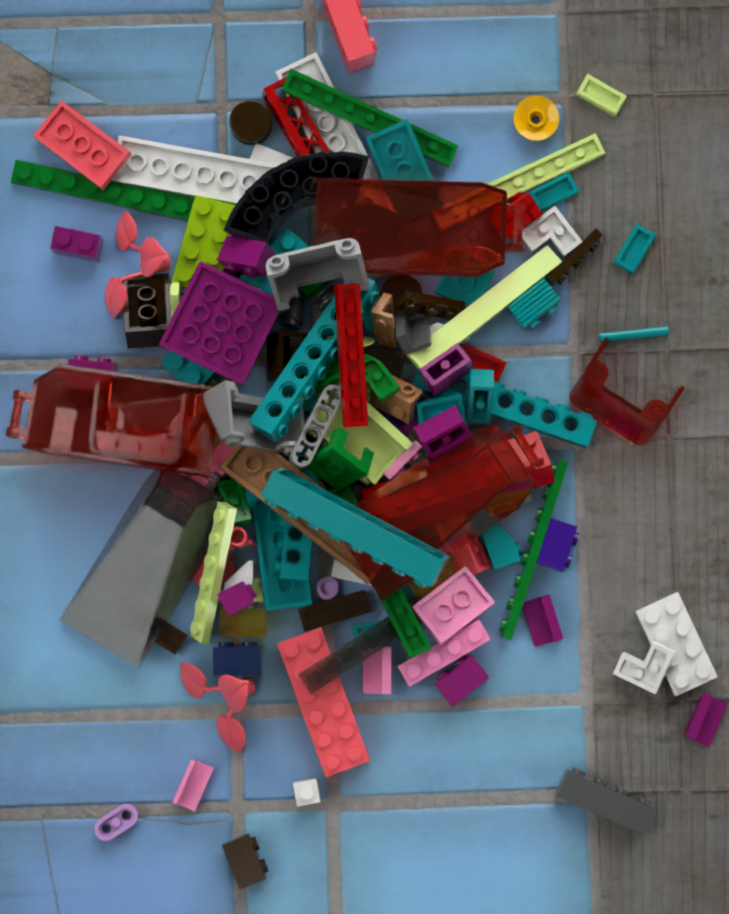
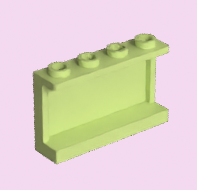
M332 391L329 394L328 401L325 404H321L329 406L333 399H337L334 396L335 392ZM368 402V426L343 427L342 405L340 403L322 439L324 442L322 446L326 447L328 445L332 431L340 427L348 433L344 449L361 460L364 448L374 452L368 475L359 479L366 486L369 484L374 486L384 475L383 473L413 443ZM318 410L315 414L319 422L327 421L328 417L325 411ZM307 431V433L311 435L313 438L317 437V434L314 431Z

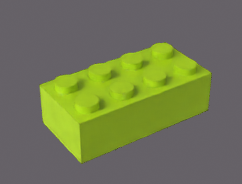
M195 195L171 282H179L180 290H186L200 261L225 273L224 267L217 261L226 237L232 236L224 232V228L235 205Z

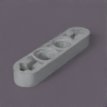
M334 384L328 385L320 393L290 453V463L295 468H305L311 463L341 403V388ZM335 392L334 396L337 399H333L329 406L320 404L321 402L325 404L328 401L329 395L326 393ZM318 410L326 412L328 417L326 422H319L316 419L315 414ZM312 430L317 434V441L315 443H310L306 440L305 434L307 431ZM304 446L312 448V451L307 449L304 454L306 461L303 460L299 463L297 461L298 457L295 454L301 453Z

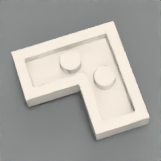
M556 206L552 207L518 233V236L531 253L550 239L562 256L565 257L583 242Z
M653 641L644 661L623 652L613 674L656 694L675 654V650Z

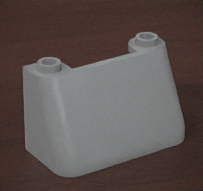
M352 238L272 256L266 262L267 276L278 311L290 309V299L293 296L295 298L299 297L298 288L343 277L345 284L360 283V292L370 289L359 243Z
M228 380L203 393V405L221 442L226 443L229 447H250L284 453L285 456H290L305 425L303 405L298 417L294 418L290 423L286 435L275 443L254 431L248 422L264 398L240 394L235 386V382ZM282 411L275 413L273 417L279 416Z

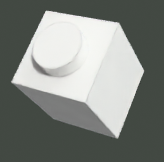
M316 777L293 782L297 807L321 802Z

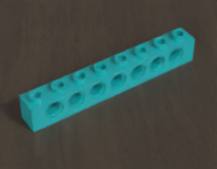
M369 278L370 289L360 292L362 321L366 316L368 308L377 301L380 292L376 282ZM335 295L248 421L254 431L275 443L286 435L290 423L300 414L302 405L307 399L311 398L315 386L326 376L332 361L339 357ZM333 336L332 339L326 340L327 337ZM321 354L318 359L313 360L314 356ZM308 373L305 378L299 379L301 375ZM295 392L292 397L286 398L288 394ZM282 411L279 416L273 417L275 413Z
M417 369L413 385L421 389L423 393L434 396L421 380L420 370ZM466 375L459 381L464 382L467 386V390L461 393L463 406L467 408L469 376ZM494 381L492 417L537 431L538 433L584 449L589 446L597 420L592 419L593 415L580 411L579 414L571 412V408L563 404H557V406L548 404L549 400L543 397L536 396L533 399L526 396L527 392L515 388L513 391L504 389V384ZM454 384L436 397L457 392L454 389ZM503 396L509 398L510 407H500L498 399ZM523 404L530 405L532 414L529 416L523 415L520 411V406ZM544 412H551L554 415V422H544L542 414ZM572 419L576 423V429L574 431L567 430L564 426L565 420Z
M312 395L311 398L305 401L303 404L304 414L310 415L319 395ZM306 432V438L310 443L317 440V437L313 438ZM307 447L296 455L298 460H305L304 454L308 449ZM308 468L300 470L318 484V476ZM280 516L279 528H283L282 537L277 539V551H280V560L275 561L274 574H278L279 581L306 583L309 577L312 541L302 533L300 539H292L289 535V530L295 527ZM290 551L297 553L299 557L298 562L291 563L288 561L287 553Z

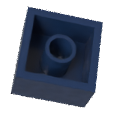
M218 642V647H213V676L263 675L262 646H257V642H242V647H234V642Z

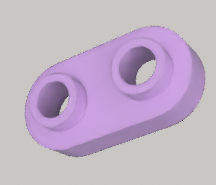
M125 803L112 810L96 822L94 826L95 835L103 841L115 838L137 822L139 816L137 808L132 804ZM124 811L131 813L130 819L126 820L123 818ZM104 824H109L111 826L110 832H104Z

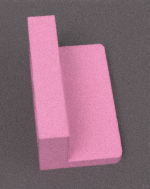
M391 647L363 648L364 694H391Z
M192 758L172 803L196 811L214 767Z

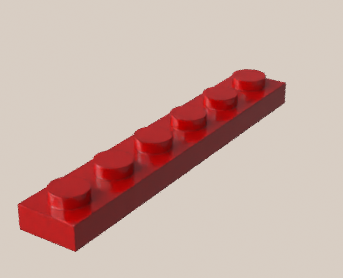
M360 283L334 285L343 427L368 426Z

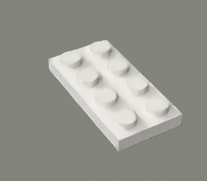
M678 592L635 611L650 646L653 641H656L675 650V654L665 674V678L675 697L718 677Z

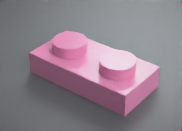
M416 439L383 474L389 480L393 476L395 478L400 477L406 470L404 465L409 460L414 462L423 453L420 450L423 445Z

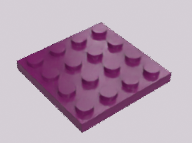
M200 261L159 346L244 386L280 311H278L274 296Z

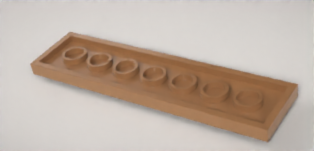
M236 446L219 469L369 585L383 567V565L371 560V555L364 551L362 554L355 552L349 548V543L343 540L337 542L328 537L329 533L323 529L317 531L307 525L308 521L300 517L298 520L286 514V509L280 506L274 508L266 504V499L260 496L273 470L281 467L317 486L319 485L277 452Z

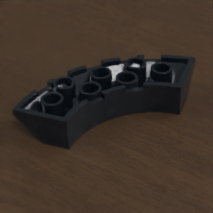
M321 151L319 153L297 156L277 167H273L245 191L233 208L224 232L234 237L267 242L269 245L280 225L291 215L303 208L326 202L354 205L369 156L344 151Z

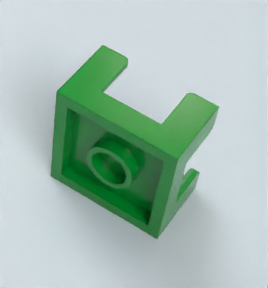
M340 427L332 431L326 447L320 450L318 447L311 463L306 466V468L337 491L368 475L374 452L364 448L361 460H359L344 449L348 433Z

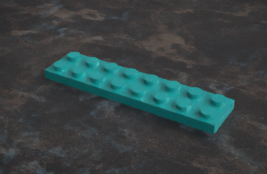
M277 452L278 454H280L282 457H284V458L286 459V456L284 455V453ZM257 501L251 511L265 611L312 605L309 578L306 583L279 581L278 574H274L275 561L280 560V551H277V539L282 537L283 528H279L280 516L262 501ZM296 528L289 530V535L292 539L298 540L301 538L299 530ZM293 551L287 553L288 561L291 563L298 562L299 557L297 553Z

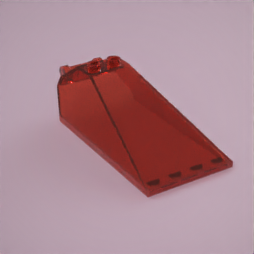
M317 178L316 245L345 238L355 239L358 241L366 273L479 277L504 265L506 251H524L525 244L522 243L523 212L526 210V204H508L507 191L483 182ZM507 211L514 212L513 243H506Z
M59 363L57 367L34 380L32 392L23 390L13 391L12 399L14 404L10 426L6 429V436L14 439L23 438L22 448L40 453L209 477L216 430L203 405V393L214 386ZM30 401L25 429L19 428L23 402Z
M494 424L470 430L472 438L432 459L429 456L354 506L449 556L517 511L535 487V480L530 473L545 463L542 458L539 459L521 433L522 428L519 424L505 434ZM513 437L531 465L525 467L508 440ZM342 540L381 600H384L414 579L407 574L404 577L392 571L393 567L386 563L380 565L370 559L371 555L364 551L362 554L355 552L349 548V543Z

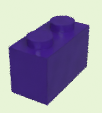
M550 518L536 564L559 572L564 571V567L569 568L572 560V555L569 552L571 546H576L579 538V533L576 532L577 526Z

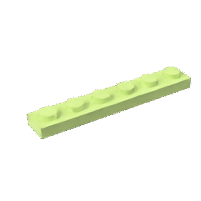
M217 502V507L213 514L214 521L212 531L209 534L208 551L204 558L203 575L199 582V595L195 602L194 619L190 626V636L201 644H209L219 599L217 594L220 593L237 512V508L226 502Z

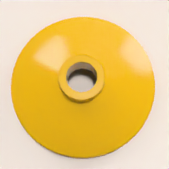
M534 95L523 99L517 105L513 121L516 130L521 136L531 141H542L549 138L556 131L559 124V112L551 100L543 96ZM538 117L540 122L534 124L531 119Z

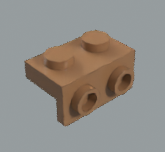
M383 293L381 298L374 303L371 311L376 343L384 347L397 349L399 343L396 338L393 297L391 294Z
M393 376L401 391L381 403L371 389L370 405L407 424L414 419L415 402L422 396L423 391Z

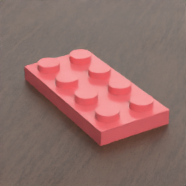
M62 100L33 135L36 140L102 190L106 188L132 155L130 151Z

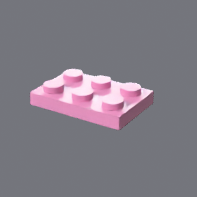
M465 566L411 608L436 642L442 645L494 605L495 601Z

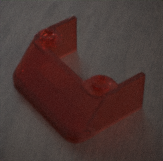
M605 338L571 389L569 401L574 407L593 415L592 418L594 420H597V422L636 446L644 445L651 439L683 392L684 387H678L667 404L655 399L649 401L643 410L639 409L603 386L608 378V369L605 364L597 359L609 342V339Z
M95 383L89 447L93 453L164 464L176 463L181 459L194 428L197 393L181 394L179 416L171 420L169 432L125 427V412L119 407L110 406L112 383Z

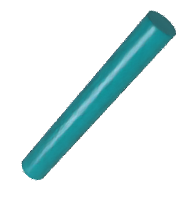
M664 326L599 333V341L609 342L669 335V328Z

